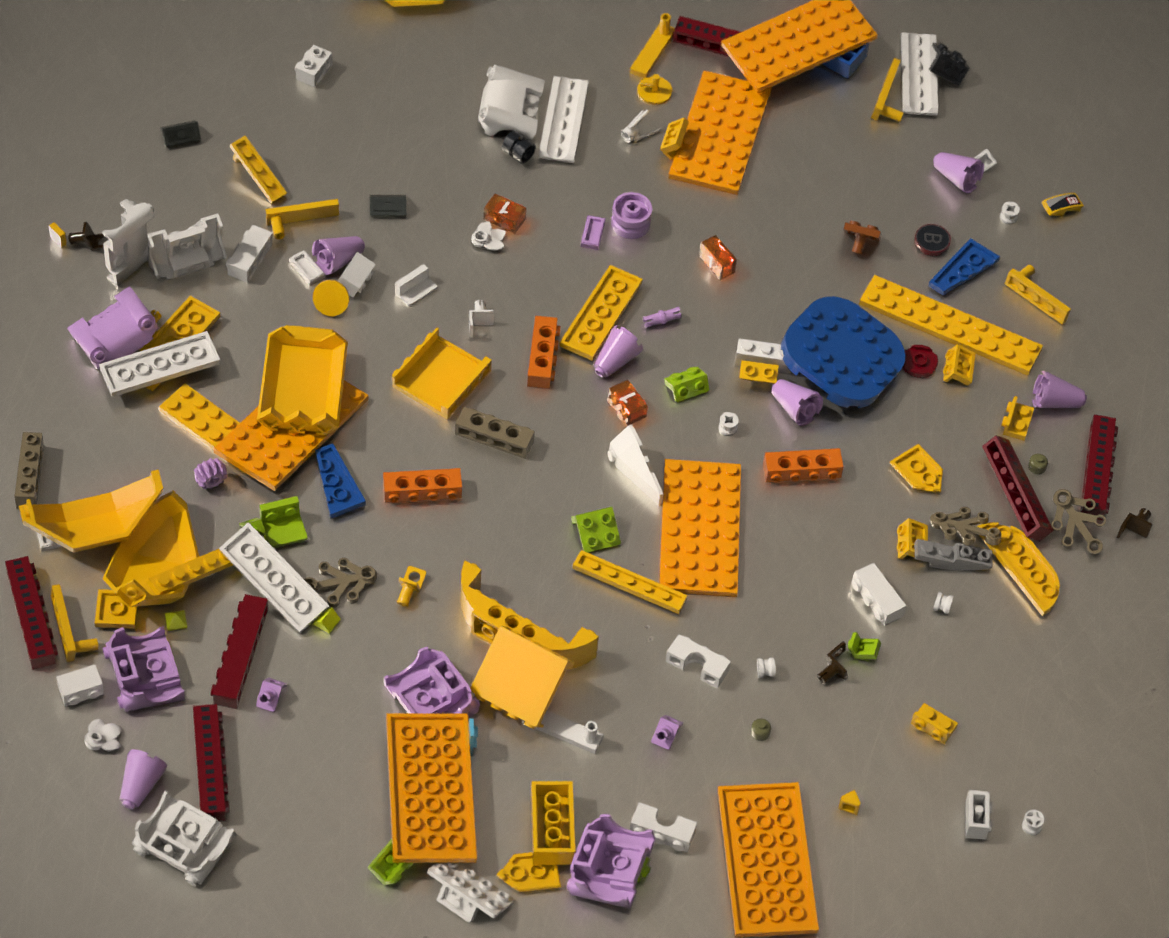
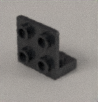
M933 42L932 47L936 51L937 56L929 67V71L960 86L970 69L966 63L967 61L962 58L963 55L958 51L954 50L952 52L948 50L946 45L942 43L938 45Z

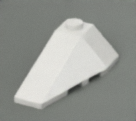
M629 425L610 442L609 460L614 462L617 469L660 506L663 501L662 489L655 473H650L648 456H643L640 448L642 442L633 425Z

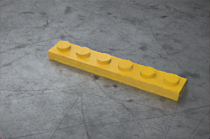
M217 549L148 578L147 584L156 595H164L233 566V564Z
M583 550L580 551L573 563L572 569L677 614L680 613L687 600L688 595Z

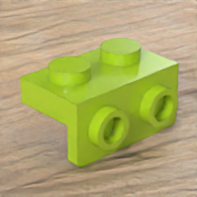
M690 367L687 371L673 373L669 377L664 378L665 385L673 391L676 402L710 390L707 374L699 367Z
M391 839L367 868L383 885L396 884L402 878V872L410 868L414 863H393Z

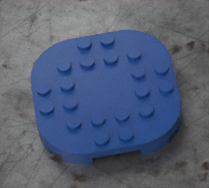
M823 297L811 303L789 326L781 342V350H783L784 354L783 360L789 370L796 376L799 373L803 374L829 394L826 399L846 408L850 405L863 408L872 404L892 380L896 379L905 362L904 347L897 335L860 306L840 297Z

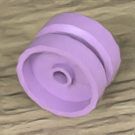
M628 192L621 194L614 200L611 225L617 235L627 239H636L646 235L650 230L652 205L648 198L640 193Z

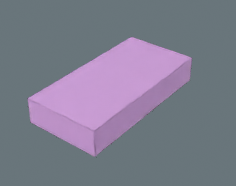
M587 216L581 247L599 250L605 218Z

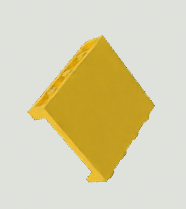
M436 328L432 333H428L421 345H417L414 353L404 360L403 365L393 372L392 387L448 420L491 372L492 359L485 356L482 361L440 337L439 328Z
M500 626L470 689L478 700L491 702L490 706L499 711L504 709L508 712L507 715L515 720L519 718L524 720V725L532 729L536 727L543 728L544 725L541 724V721L566 670H571L575 662L509 627Z

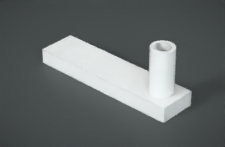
M548 710L541 721L544 727L535 728L593 754L596 753L604 734L597 732L598 725L594 721H589L583 726Z

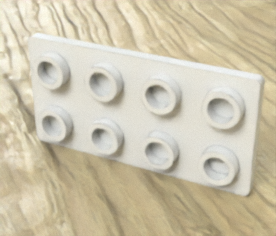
M436 863L428 869L427 874L443 884L436 901L469 923L474 920L478 909L495 918L515 901L507 892L500 890L489 880L484 879L473 869L466 867L462 863Z

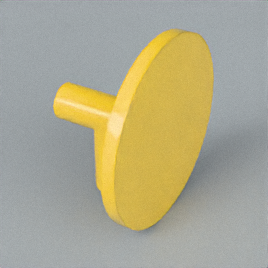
M654 74L640 80L637 93L644 102L657 105L665 103L672 96V86L666 79L658 74Z
M325 280L314 289L313 303L320 313L326 316H337L342 314L348 307L349 293L342 283L336 280Z

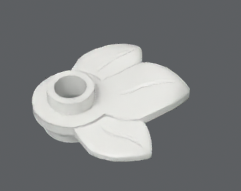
M486 221L478 225L477 231L472 234L471 242L477 247H485L493 251L504 248V244L501 241L504 239L506 231L492 229L491 223Z
M102 719L94 720L88 726V733L85 736L86 746L91 750L102 748L106 751H114L119 749L121 745L116 738L121 733V727L112 723L105 725Z

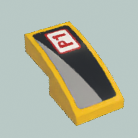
M1076 193L1061 194L1042 201V205L1049 216H1063L1066 211H1080L1084 206Z

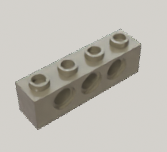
M463 407L455 423V435L526 459L534 443V430L513 424L511 421L496 418L490 414H484L473 408Z
M23 432L14 495L16 509H19L20 505L26 504L27 499L31 500V504H37L44 451L42 433Z

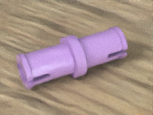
M676 307L666 311L659 310L658 313L643 316V322H646L644 324L645 327L648 328L657 324L664 325L668 321L682 318L681 313H678L680 308Z

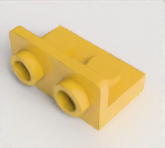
M685 117L668 124L660 150L670 160L674 159L676 151L682 146L689 123Z
M959 344L949 349L945 355L946 363L943 369V381L947 383L953 378L967 386L971 384L976 353Z
M741 360L739 379L775 384L777 382L779 365Z
M1014 396L1013 401L1008 402L1006 412L1009 414L1004 416L1001 427H1005L1003 435L1025 441L1034 407L1016 403L1018 397Z
M908 518L898 526L897 550L899 559L902 560L907 555L915 558L914 543L917 539L928 541V525Z
M923 703L918 712H914L911 724L916 729L926 732L934 740L941 741L944 744L958 726L956 721L926 703Z

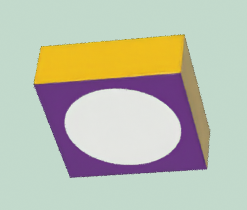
M56 223L50 224V237L61 248L67 245L65 232Z

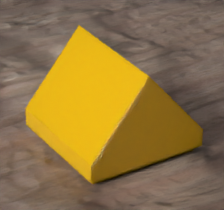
M855 789L841 796L838 809L858 815L861 802Z

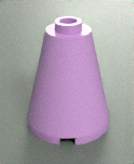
M941 152L933 160L934 168L965 193L972 192L977 187L975 185L977 180L981 181L983 177L984 163L979 159Z
M358 236L318 239L313 243L312 255L316 256L317 262L315 263L325 275L333 274L349 263L357 252L362 254L365 243Z
M615 325L594 363L595 373L600 377H609L639 355L643 350V345L640 344L639 346L636 343L638 338L624 327L617 329V325Z
M1042 371L1043 375H1038L1033 389V394H1036V400L1032 399L1034 407L1081 408L1082 405H1085L1087 395L1084 390L1046 371Z
M780 379L772 385L773 396L796 424L805 426L814 420L812 418L814 414H819L821 411L823 397L818 392L784 379Z
M131 749L127 755L120 801L123 802L122 805L128 809L139 807L165 772L167 764L154 756V759L149 757L147 752Z

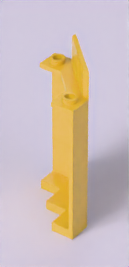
M286 325L269 333L257 421L273 431L283 428L290 429V432L305 434V431L317 432V435H326L338 429L348 341L332 329Z

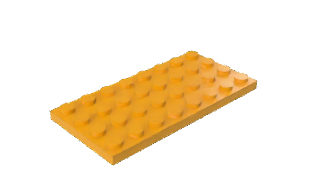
M812 0L721 41V46L754 90L759 93L830 61L837 56L877 39L878 34L851 0Z
M704 70L687 118L689 121L687 131L684 135L682 146L676 151L668 178L738 195L772 87L757 93L746 80Z
M345 380L343 383L339 428L369 398L368 394ZM256 407L214 447V453L275 491L338 429L326 435H317V432L305 431V434L290 432V429L278 428V431L269 430L257 421L258 407Z
M665 459L660 584L683 594L737 597L741 464Z
M387 713L386 731L393 863H476L477 850L468 714Z
M799 782L718 786V801L735 938L818 933L819 927Z

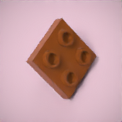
M852 220L849 223L845 222L844 232L856 236L851 252L863 255L866 239L880 242L881 231H878V227L868 225L866 228L861 226V223Z

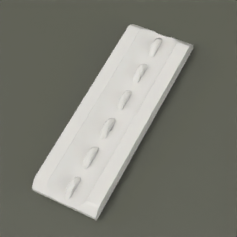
M901 32L902 112L905 114H938L937 75L929 71V67L937 56L936 51L932 47L933 42L936 43L935 34Z
M560 76L553 77L539 158L574 163L589 84L588 80L570 79Z

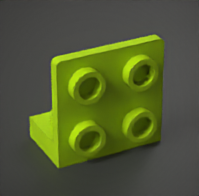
M297 496L259 505L260 519H262L267 541L273 548L308 539L300 516Z
M613 507L571 516L572 524L577 523L583 551L588 553L621 544Z

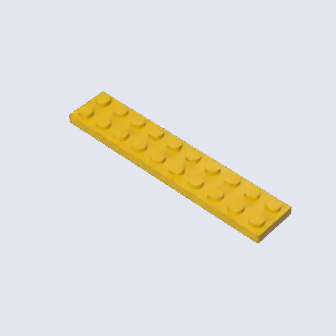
M877 275L873 276L859 301L861 306L951 344H959L975 352L977 355L1027 376L1043 348V345Z

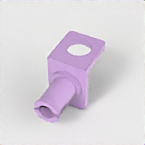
M272 678L263 680L256 706L272 712L276 711L281 690L287 686V683Z
M667 715L662 716L651 742L669 750L678 728L683 725V722Z

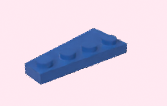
M970 238L929 281L928 286L941 295H945L999 262L1000 256Z
M332 443L315 450L330 519L365 506L366 501L334 444Z

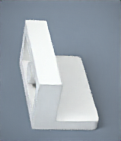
M424 264L395 282V294L409 307L437 290V285L428 278L429 268Z

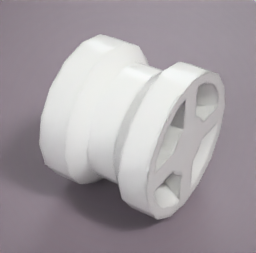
M1014 202L1004 203L1000 213L1001 221L1010 225L1016 223L1020 212L1019 205Z
M725 412L721 415L719 423L721 434L732 436L737 432L739 419L736 414Z
M938 592L933 610H941L944 614H949L954 596H946L942 592Z
M774 657L768 660L757 658L758 678H763L764 676L775 677Z
M1036 809L1027 811L1022 823V828L1027 834L1036 835L1041 832L1045 821L1043 813Z

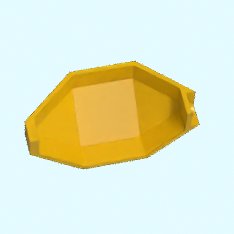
M158 469L151 471L149 477L109 493L62 504H31V500L27 499L26 504L19 506L23 525L75 553L128 540L162 494L163 485Z
M174 490L161 496L154 503L128 540L118 543L103 576V580L130 607L170 604L184 597L189 586L188 584L170 593L156 595L147 584L148 578L199 557L187 503Z

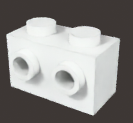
M313 45L310 50L306 51L301 62H298L295 66L296 80L315 87L332 65V52Z
M359 252L355 254L338 282L346 287L351 297L354 298L357 292L361 294L367 285L364 281H369L375 273L372 271L375 263Z
M96 665L56 676L58 689L65 706L76 705L81 701L95 699L104 694L103 684Z
M969 790L965 810V838L986 840L988 832L992 831L990 792Z

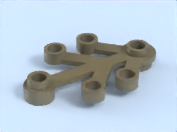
M1066 489L1057 490L1053 495V502L1057 506L1055 518L1051 523L1053 530L1060 531L1062 529L1063 522L1061 520L1064 509L1069 515L1065 536L1061 541L1064 547L1072 546L1076 525L1087 542L1088 552L1093 555L1099 554L1103 549V544L1099 539L1093 538L1083 521L1094 523L1097 527H1102L1106 523L1105 516L1075 511L1072 505L1083 506L1085 510L1091 511L1095 508V501L1093 499L1072 497L1070 491ZM1060 496H1065V497H1066V501H1065V502H1061V501L1059 500V497H1060ZM1086 502H1092L1093 507L1088 508ZM1097 518H1102L1103 524H1098ZM1054 522H1059L1060 528H1055ZM1065 538H1069L1071 540V543L1069 545L1064 543ZM1092 544H1096L1098 546V549L1096 551L1091 549Z
M961 507L959 512L946 515L943 512H936L930 516L932 526L936 529H941L947 540H954L957 530L963 539V544L968 546L974 544L975 536L971 533L985 536L986 542L990 545L1001 543L1002 534L998 528L986 530L973 526L988 523L989 514L986 512H979L977 517L970 518L971 509L969 507ZM960 518L966 519V520H961V521H955L956 519H960Z
M341 558L338 560L339 570L330 566L328 562H321L319 564L320 574H330L335 578L318 582L312 577L304 579L315 591L338 586L333 594H330L327 598L328 605L334 608L339 605V598L350 583L357 582L353 590L348 591L347 601L351 604L358 602L359 594L365 585L373 584L377 580V572L371 566H363L361 568L351 563L347 558ZM349 570L355 574L348 575L342 571Z

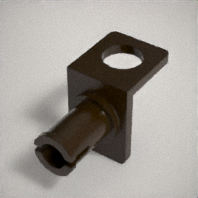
M84 222L82 232L69 233L68 235L71 245L85 242L91 251L104 249V246L99 245L98 242L102 238H107L103 234H94L88 222Z
M1146 508L1140 509L1137 516L1129 512L1116 538L1119 539L1126 528L1147 538L1152 528V523L1148 522L1151 512L1147 510L1143 514Z
M844 641L827 654L829 666L817 674V678L824 685L836 674L840 675L844 680L847 679V670L836 660L846 651V643Z

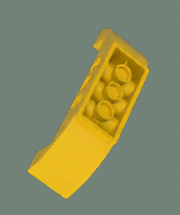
M464 561L461 571L460 604L465 620L471 627V634L491 645L499 627H509L575 662L572 669L585 665L597 657L599 636L594 631L581 627L570 643H567L562 637L551 634L546 628L539 627L530 619L516 614L513 609L506 608L499 604L497 600L483 595L481 592L482 569L474 563Z

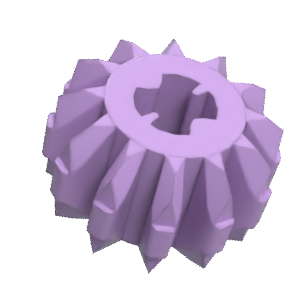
M210 458L207 461L203 460V463L198 464L197 468L194 469L195 480L203 489L208 487L212 489L214 486L218 487V484L224 483V479L227 478V468L218 458Z

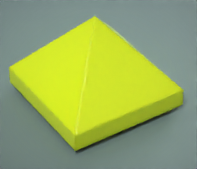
M185 610L165 613L168 631L187 628Z

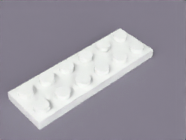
M208 331L101 363L99 367L111 396L115 397L219 365L220 358Z
M249 522L219 548L223 555L268 599L299 633H302L329 608V605Z

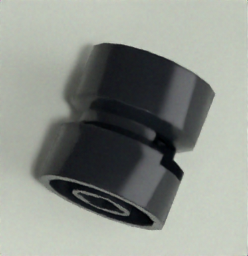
M512 131L504 139L502 150L511 156L513 155L514 159L524 164L533 156L536 145L528 139L524 140V136L517 131Z

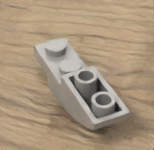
M917 539L914 543L915 559L930 562V567L983 570L993 567L992 550L961 543L949 546Z

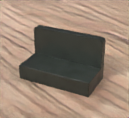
M195 120L160 127L165 146L201 139L198 122Z
M370 195V215H406V195Z

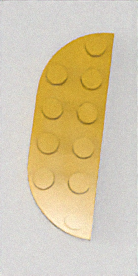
M990 522L976 526L986 530L990 528H998L1002 536L1001 543L998 545H990L986 542L985 536H979L988 548L992 550V553L1042 616L1047 614L1057 601L1060 583L1055 570L1031 539L1026 538L1024 532L1012 525L1008 527L999 525V522Z

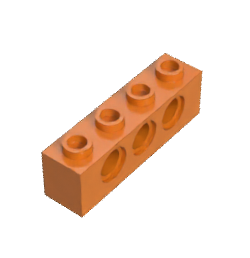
M535 315L528 370V387L550 389V382H554L555 370H552V366L556 367L557 355H554V351L558 352L559 340H556V336L560 337L561 327L557 325L558 318Z
M840 448L765 452L763 467L766 482L814 481L818 479L841 478L843 461Z
M460 468L383 472L385 502L397 503L401 501L416 502L419 500L435 501L437 499L454 500L462 498Z

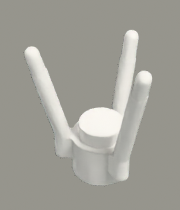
M642 110L621 131L625 141L631 142L633 140L636 143L640 139L661 131L658 128L638 136L640 131L636 125L649 113V110Z

